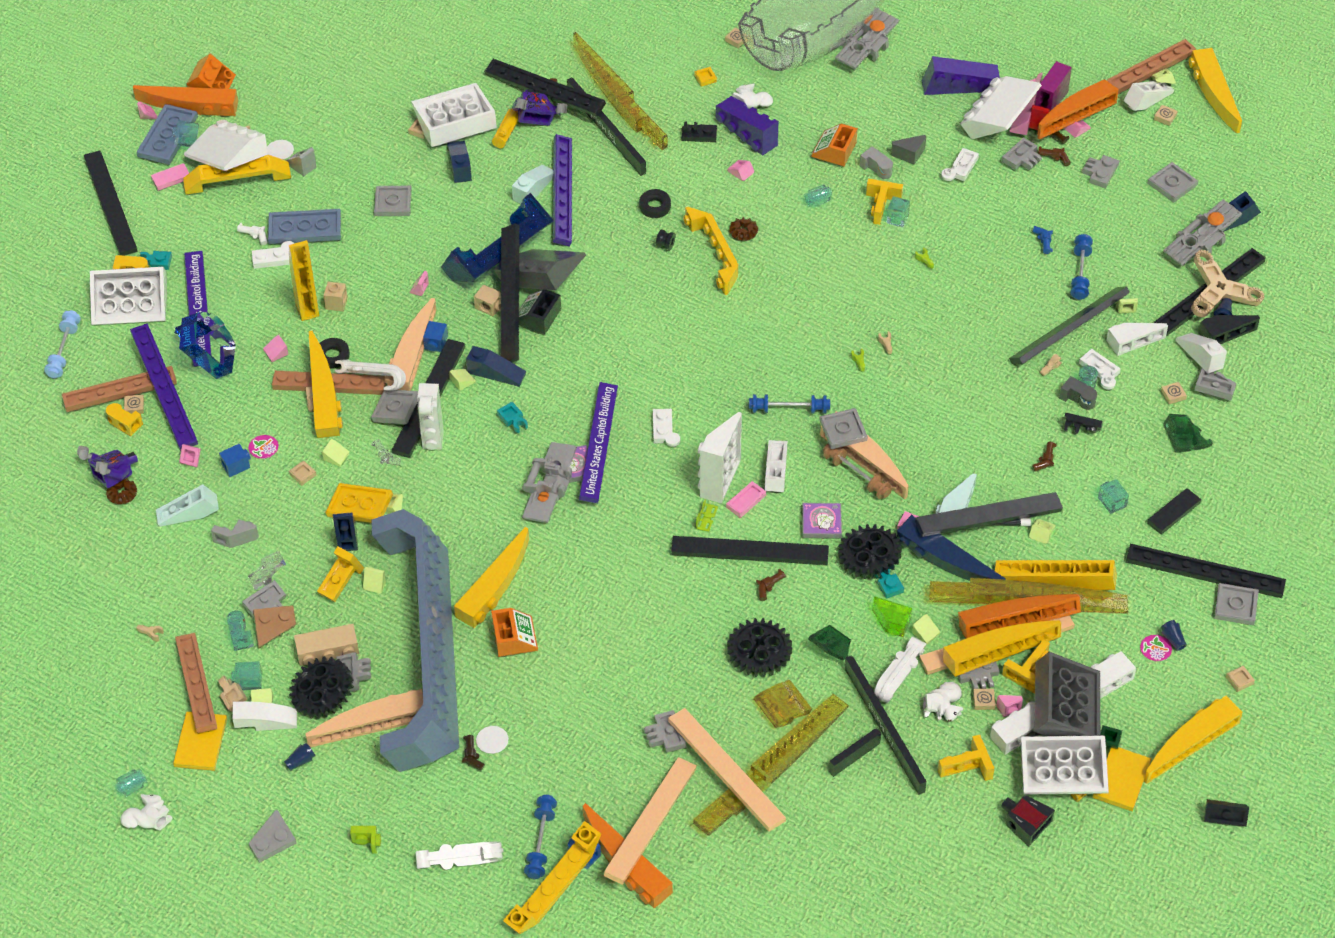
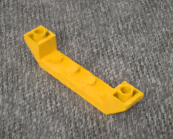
M265 155L226 171L207 164L199 165L183 178L185 194L203 192L202 184L273 173L274 181L290 179L289 162L272 155Z
M685 207V215L683 216L685 225L689 226L691 232L704 229L705 234H708L712 247L716 248L718 259L723 261L724 269L718 270L716 283L717 287L722 289L724 295H727L738 278V263L713 215L698 209Z
M584 821L571 837L575 843L522 908L516 904L503 922L519 934L537 925L593 857L601 833Z

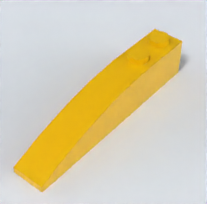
M1213 48L1192 50L1189 66L1194 71V79L1198 81L1203 94L1216 113L1235 133H1240L1242 119Z
M305 240L289 245V264L295 304L302 321L319 317L308 241Z
M309 331L317 438L340 436V428H343L342 417H339L338 413L342 412L341 401H337L332 374L322 347L313 331Z
M524 527L454 605L455 617L475 628L485 620L488 612L497 606L498 601L515 577L525 555L529 542V530L527 527Z
M996 560L995 572L1006 578L1008 582L1065 590H1116L1117 572L1114 560Z
M1052 620L1017 624L977 634L943 647V662L956 677L1038 646L1043 639L1049 642L1061 637V621Z
M1227 696L1215 699L1209 707L1197 711L1194 717L1186 722L1157 753L1146 770L1144 782L1148 784L1238 725L1243 712Z

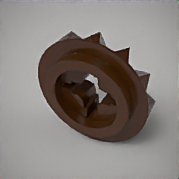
M736 218L735 222H731L729 231L735 239L747 241L757 235L758 226L756 221H752L751 218Z
M125 478L107 488V498L114 504L129 503L137 495V486L134 481H129L128 478ZM124 487L125 491L122 490L121 493H118V490Z

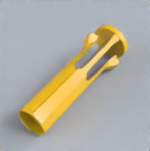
M513 109L507 111L492 139V144L495 147H505L507 140L518 123V111H513Z

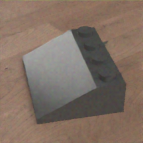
M531 249L519 253V288L557 290L584 259L586 253ZM500 261L499 265L494 270L501 281Z
M1050 651L1035 662L1034 732L1045 736H1100V671Z

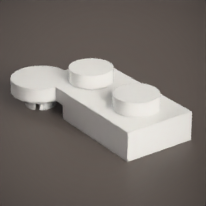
M962 148L953 163L952 169L946 168L942 171V178L946 181H951L954 178L965 181L977 162L979 153Z
M286 241L278 248L253 250L254 269L290 265L289 245L294 243Z
M1093 349L1080 358L1079 364L1101 379V386L1104 389L1110 390L1115 387L1116 380L1114 378L1120 374L1121 370L1118 366Z
M653 409L654 444L665 441L671 447L679 445L680 436L672 432V409Z

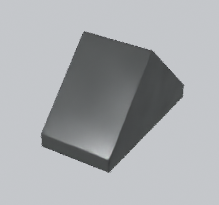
M926 135L892 141L891 155L915 165L925 150Z

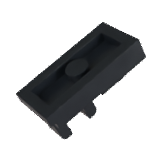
M687 121L684 122L681 141L716 143L717 125H698L697 122H694V125H689Z
M1065 412V432H1068V428L1072 424L1076 428L1075 434L1079 433L1080 426L1086 427L1085 430L1096 433L1097 430H1102V420Z
M1207 799L1204 822L1247 827L1249 806Z

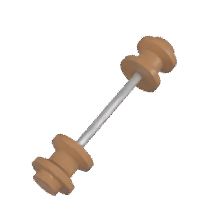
M829 443L824 447V458H832V463L835 466L844 462L868 480L867 490L869 492L876 491L877 498H887L892 491L891 483H883L882 476L876 475L871 479L845 459L847 456L846 449H831Z

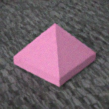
M142 102L137 103L140 119H157V115L151 106Z
M182 444L179 463L198 467L201 448Z

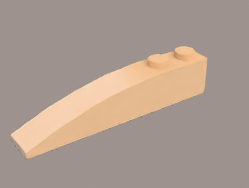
M431 298L410 323L396 349L394 358L390 359L389 364L398 366L406 375L405 384L398 390L411 391L424 352L423 336L429 321L434 320L437 311L435 298ZM385 376L387 386L393 385V376Z
M821 426L820 436L827 440ZM869 436L865 442L838 448L839 450L846 449L847 456L873 476H882L883 483H891V489L902 498L906 499L908 497L909 486L901 472L883 449Z
M422 689L410 690L407 693L389 695L388 697L362 704L343 712L307 732V744L311 748L408 725L423 705Z

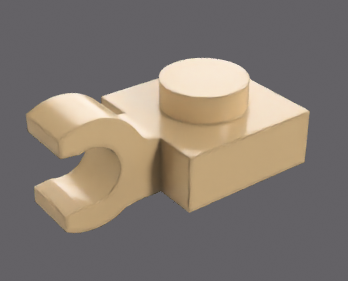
M226 676L218 680L224 690L220 696L228 710L233 712V702L248 700L239 684L233 683L230 678L227 680Z

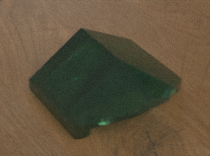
M828 625L809 636L808 640L829 655L840 660H845L848 657L851 639L833 626Z

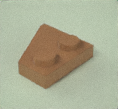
M293 605L253 610L258 648H262L269 641L278 638L282 633L296 626Z

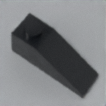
M1216 315L1205 318L1200 323L1198 334L1223 344L1257 330L1260 317L1258 315Z

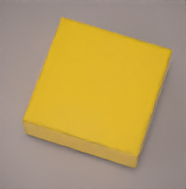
M711 67L694 71V76L701 87L717 82V77Z

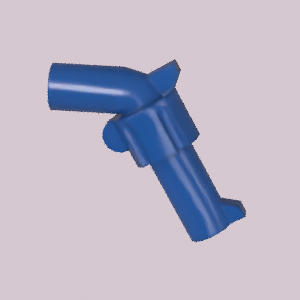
M1034 226L1032 232L1039 234L1038 239L1043 244V253L1049 254L1053 252V249L1050 248L1053 230L1047 231L1046 229Z

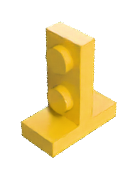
M868 178L866 196L875 197L874 203H876V206L873 205L871 210V216H874L873 224H881L887 199L902 200L903 184Z
M338 546L334 551L338 559L317 590L320 595L333 602H336L353 573L361 574L364 569L363 565L353 554Z
M1043 639L1023 666L1007 659L1003 666L1002 676L1035 694V662L1049 652L1050 643Z
M981 735L972 736V752L966 751L960 755L947 756L939 760L938 773L940 778L980 768L985 781L993 779L994 766Z

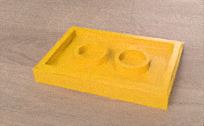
M339 483L325 513L327 517H333V514L353 513L355 521L372 523V519L384 516L393 492L388 489Z
M187 711L173 763L174 767L215 771L227 723V715L214 714L217 729L197 733L193 713Z
M1111 747L1107 757L1109 792L1094 793L1093 798L1133 812L1145 779L1146 770L1150 766L1152 758L1120 747L1118 749Z

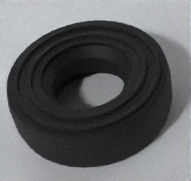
M651 189L641 195L639 208L647 217L660 218L670 211L671 199L665 191ZM652 200H659L662 202V205L651 207L648 203Z
M327 338L319 343L328 361L329 368L341 367V364H336L335 362L337 360L349 359V347L344 340ZM330 349H338L340 354L336 357H328L326 352Z

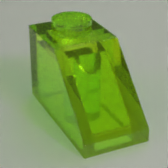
M874 596L872 611L883 630L893 636L904 638L911 621L912 608Z

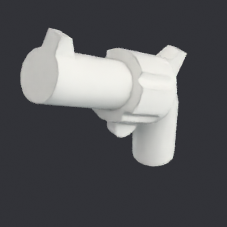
M242 223L238 225V232L250 234L254 239L259 238L261 245L268 243L264 232L265 226L248 227L243 226Z

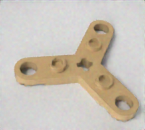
M1199 250L1195 254L1194 263L1207 284V288L1191 306V310L1196 316H1207L1223 298H1229L1233 301L1258 306L1262 303L1265 296L1263 291H1260V288L1249 287L1246 284L1226 280L1217 262L1214 261L1213 255L1208 253L1209 251ZM1200 257H1204L1207 261H1201ZM1251 294L1256 295L1258 298L1256 299L1252 297ZM1197 305L1204 307L1205 310L1198 308Z

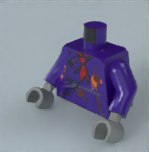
M527 89L525 92H522L521 97L517 98L512 105L513 111H518V121L520 123L550 126L554 115L560 113L567 114V104L557 103V106H554L549 102L545 94L535 93L533 89Z
M79 446L77 450V455L80 459H88L93 477L107 488L132 475L133 472L130 465L138 462L134 452L124 455L119 450H113L102 455L93 452L88 454L89 448L85 446Z

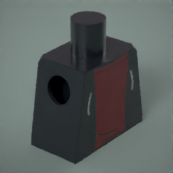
M1027 795L1023 796L1017 803L1007 797L1001 805V808L1008 812L1005 824L1028 847L1050 825L1054 818L1055 810Z

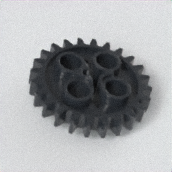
M866 524V528L863 529L859 525L858 531L852 528V534L845 533L846 539L841 538V544L838 545L840 564H843L844 570L848 569L849 574L855 572L856 577L862 574L863 579H866L867 575L874 579V575L877 574L881 578L882 572L888 575V569L895 570L894 564L899 565V559L902 558L900 539H897L896 533L891 534V529L885 531L884 526L877 529L876 524H874L873 528Z
M754 618L753 623L746 620L745 626L739 623V629L734 628L733 634L729 635V640L727 641V654L730 655L729 660L734 661V667L740 665V672L746 669L747 675H750L751 672H754L755 677L759 673H762L763 677H765L766 672L774 675V669L780 672L781 666L786 667L787 661H790V655L792 654L790 634H785L786 628L779 629L780 623L772 625V620L768 623H765L764 618H762L761 622Z
M323 656L321 662L318 658H315L314 664L308 661L307 668L302 666L303 672L295 673L298 678L292 679L294 686L289 687L292 691L289 696L292 698L291 702L297 711L301 712L303 716L308 715L310 718H313L315 715L320 719L322 713L325 717H328L329 711L335 714L336 707L342 709L341 702H348L345 697L352 695L349 689L354 688L351 683L354 679L351 676L352 672L340 659L335 661L333 657H330L327 660Z

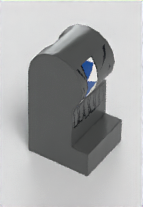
M1070 376L1061 387L1059 398L1065 402L1070 399L1079 403L1084 409H1093L1096 405L1097 391Z

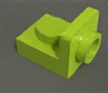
M351 826L352 843L359 845L371 843L372 854H377V846H381V834L377 833L376 826Z

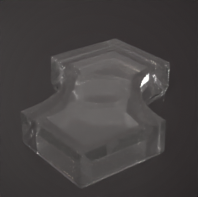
M280 551L262 558L258 569L249 574L248 578L254 590L272 583L274 574L286 565Z

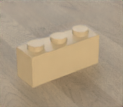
M354 624L294 635L300 666L308 665V661L314 664L315 658H318L321 662L323 656L329 660L330 657L337 659V656L353 652L359 654Z

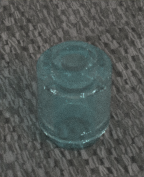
M824 184L810 189L808 193L804 194L809 207H816L831 200L830 197L832 196L831 189Z
M1090 365L1081 367L1078 380L1095 388L1098 377L1097 369Z
M140 768L137 770L133 769L116 779L115 788L120 795L124 794L127 797L143 788L144 784L147 783V779Z

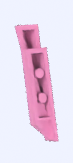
M1043 72L1039 73L1037 78L1030 81L1041 83ZM1037 92L1012 123L1011 133L1027 135L1032 105L1036 103Z

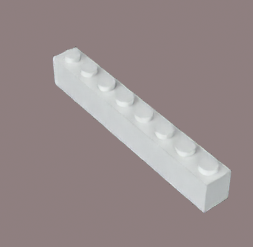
M1122 651L1115 655L1111 654L1100 664L1096 663L1091 666V668L1100 671V699L1132 681L1136 672V667ZM1029 702L1023 709L1013 711L1007 718L1002 721L998 720L992 725L990 738L1004 755L1021 746V737H1036L1040 735V733L1034 732L1035 702Z

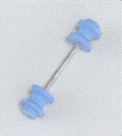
M65 311L62 315L63 320L60 322L59 328L65 333L58 354L50 355L47 359L48 364L44 368L45 373L51 378H59L63 375L62 368L66 366V360L61 356L68 334L77 332V324L81 320L80 315L75 311Z

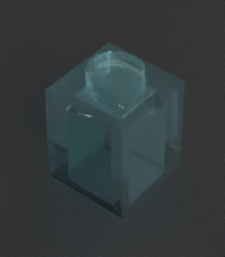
M178 120L177 127L173 126L172 137H175L174 144L190 147L197 140L199 124Z
M892 197L887 210L888 224L904 228L909 216L910 200Z
M1115 479L1105 482L1100 486L1098 499L1109 513L1112 514L1127 507L1129 494L1118 480Z
M260 661L235 663V671H232V683L239 684L242 690L262 689Z

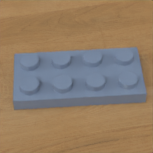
M165 104L137 150V157L170 165L198 117L197 112Z
M341 209L269 212V244L284 243L286 241L296 243L305 240L308 242L341 240Z

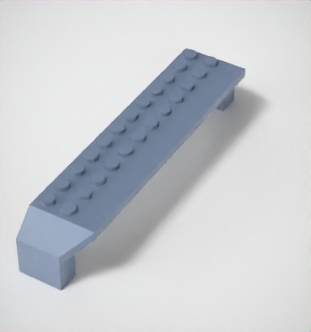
M404 509L372 519V536L389 555L416 548L423 705L406 728L380 735V753L399 772L431 763L459 748L448 549L441 542L440 537L433 533L429 525H426L421 518Z

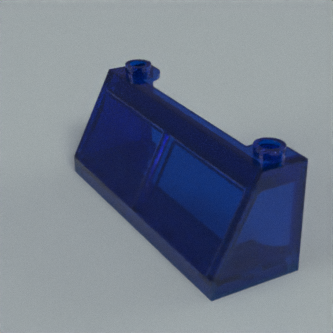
M531 193L523 198L520 206L510 216L511 225L515 223L519 225V247L554 221ZM501 237L477 255L472 249L461 251L459 247L451 251L441 268L452 281L474 282L501 262Z

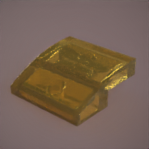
M791 680L776 684L754 697V701L775 728L789 725L794 718L808 715L812 710Z

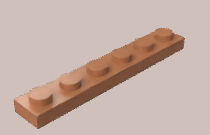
M1184 39L1106 81L1118 88L1119 94L1129 89L1133 83H1140L1150 78L1153 74L1190 57L1192 50H1196V48Z
M166 367L173 384H177L173 367ZM145 372L63 393L62 397L66 412L155 389L148 373Z
M274 372L273 390L306 391V387H312L311 372ZM331 373L336 393L382 395L383 387H386L385 376Z
M191 633L175 637L197 733L217 729L196 635Z

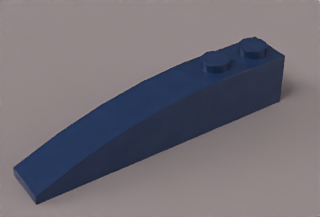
M912 514L897 530V539H900V545L911 549L917 557L924 558L944 571L962 579L1002 591L1005 589L1006 578L941 534L921 537L915 523L916 517Z

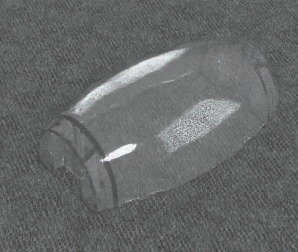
M758 0L757 3L750 5L751 10L749 13L745 12L739 21L740 36L746 49L758 63L770 70L783 71L820 59L842 46L867 25L885 0Z

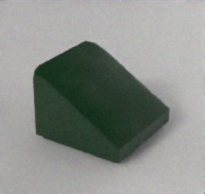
M1102 725L1100 736H1105L1106 746L1118 749L1123 730Z

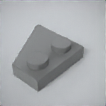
M1202 368L1195 391L1232 400L1237 383L1226 378L1220 372H1216V374L1214 372L1207 373Z
M276 810L249 842V847L260 863L297 843L279 811Z

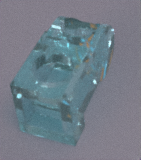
M238 610L230 612L227 616V622L234 651L254 647L251 630L245 631L246 621L244 614Z

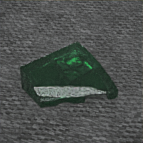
M1169 414L1163 425L1175 452H1189L1212 446V440H1206L1200 434L1202 430L1194 425L1187 415Z

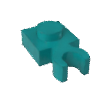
M153 251V255L148 252H140V256L146 258L148 265L151 267H164L165 270H169L172 252Z
M513 402L497 410L498 417L507 427L513 424L516 433H520V425L526 429L528 428V422L523 418V413Z
M888 569V575L882 572L881 578L877 574L875 575L879 579L878 586L886 599L904 593L901 581L896 573L890 575V569Z

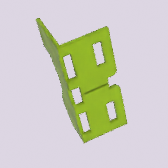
M706 499L704 500L702 510L696 518V529L706 532L710 531L713 523L711 517H715L718 506L707 504Z

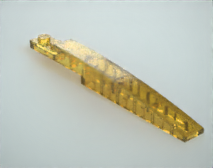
M577 32L573 33L574 47L616 111L636 133L642 130L644 135H647L655 146H658L661 150L668 148V135L634 101V91Z
M970 578V583L930 581L929 602L992 604L1033 596L1079 594L1081 612L1128 614L1127 595L1088 588L983 578Z
M832 694L751 765V769L746 775L764 792L844 713L849 705L835 694ZM728 789L694 818L693 824L710 836L733 814L737 816L746 806Z

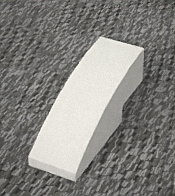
M769 440L765 491L784 492L788 441Z
M233 702L234 727H255L256 731L297 728V709L264 702Z

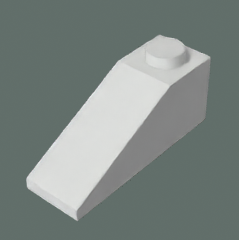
M1156 81L1133 83L1124 102L1134 111L1145 110L1172 94L1174 89L1166 83Z
M1122 323L1114 325L1108 329L1106 341L1116 355L1119 356L1166 338L1168 325L1166 323Z
M1193 333L1176 338L1175 341L1207 373L1223 369L1227 351L1216 340Z

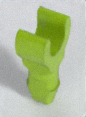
M923 248L922 254L915 251L916 260L925 263L931 269L934 268V263L929 258L926 248Z
M860 349V355H856L852 350L851 359L857 363L861 371H865L864 350Z

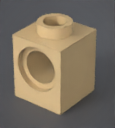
M328 282L324 292L326 310L344 312L348 299L346 284Z
M483 284L474 296L475 309L494 317L501 310V292Z

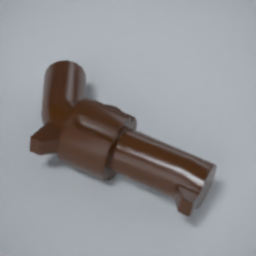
M1039 146V155L1051 156L1056 161H1059L1061 158L1065 166L1071 164L1067 154L1064 152L1065 148H1053L1051 150L1042 149Z
M1047 442L1045 453H1043L1042 457H1039L1040 462L1032 464L1034 471L1054 466L1053 449L1057 447V443Z
M778 569V573L771 577L767 576L761 581L756 580V583L759 585L760 601L767 600L766 591H772L774 584L786 577L781 569Z

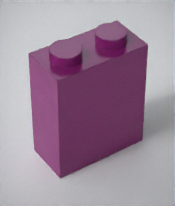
M1058 61L1054 63L1040 83L1042 86L1037 91L1036 106L1052 110L1062 102L1069 91L1072 67Z

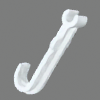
M348 359L335 362L342 366L341 369L335 370L336 373L393 376V385L383 387L386 391L398 390L403 387L406 381L404 371L393 364L354 362Z
M912 636L906 646V651L896 653L895 659L876 685L874 693L879 701L889 703L895 691L911 672V668L917 667L918 660L916 657L924 653L926 643Z
M500 841L455 845L453 849L450 845L444 844L436 852L422 850L415 853L417 869L441 864L443 869L448 870L452 868L453 863L457 866H467L501 861L504 850Z

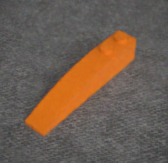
M1104 79L1069 96L1039 123L1037 138L1042 139L1116 104L1119 89Z
M133 85L135 100L151 106L163 108L167 104L196 111L198 115L236 116L238 106L236 89Z
M1079 594L1033 596L976 607L958 612L959 628L964 637L969 638L998 628L1049 621L1081 612Z
M585 803L583 805V817L589 825L601 833L598 844L601 846L602 854L610 863L625 839ZM641 855L625 880L626 886L631 891H636L640 899L645 904H650L653 908H656L673 893V883L643 855Z

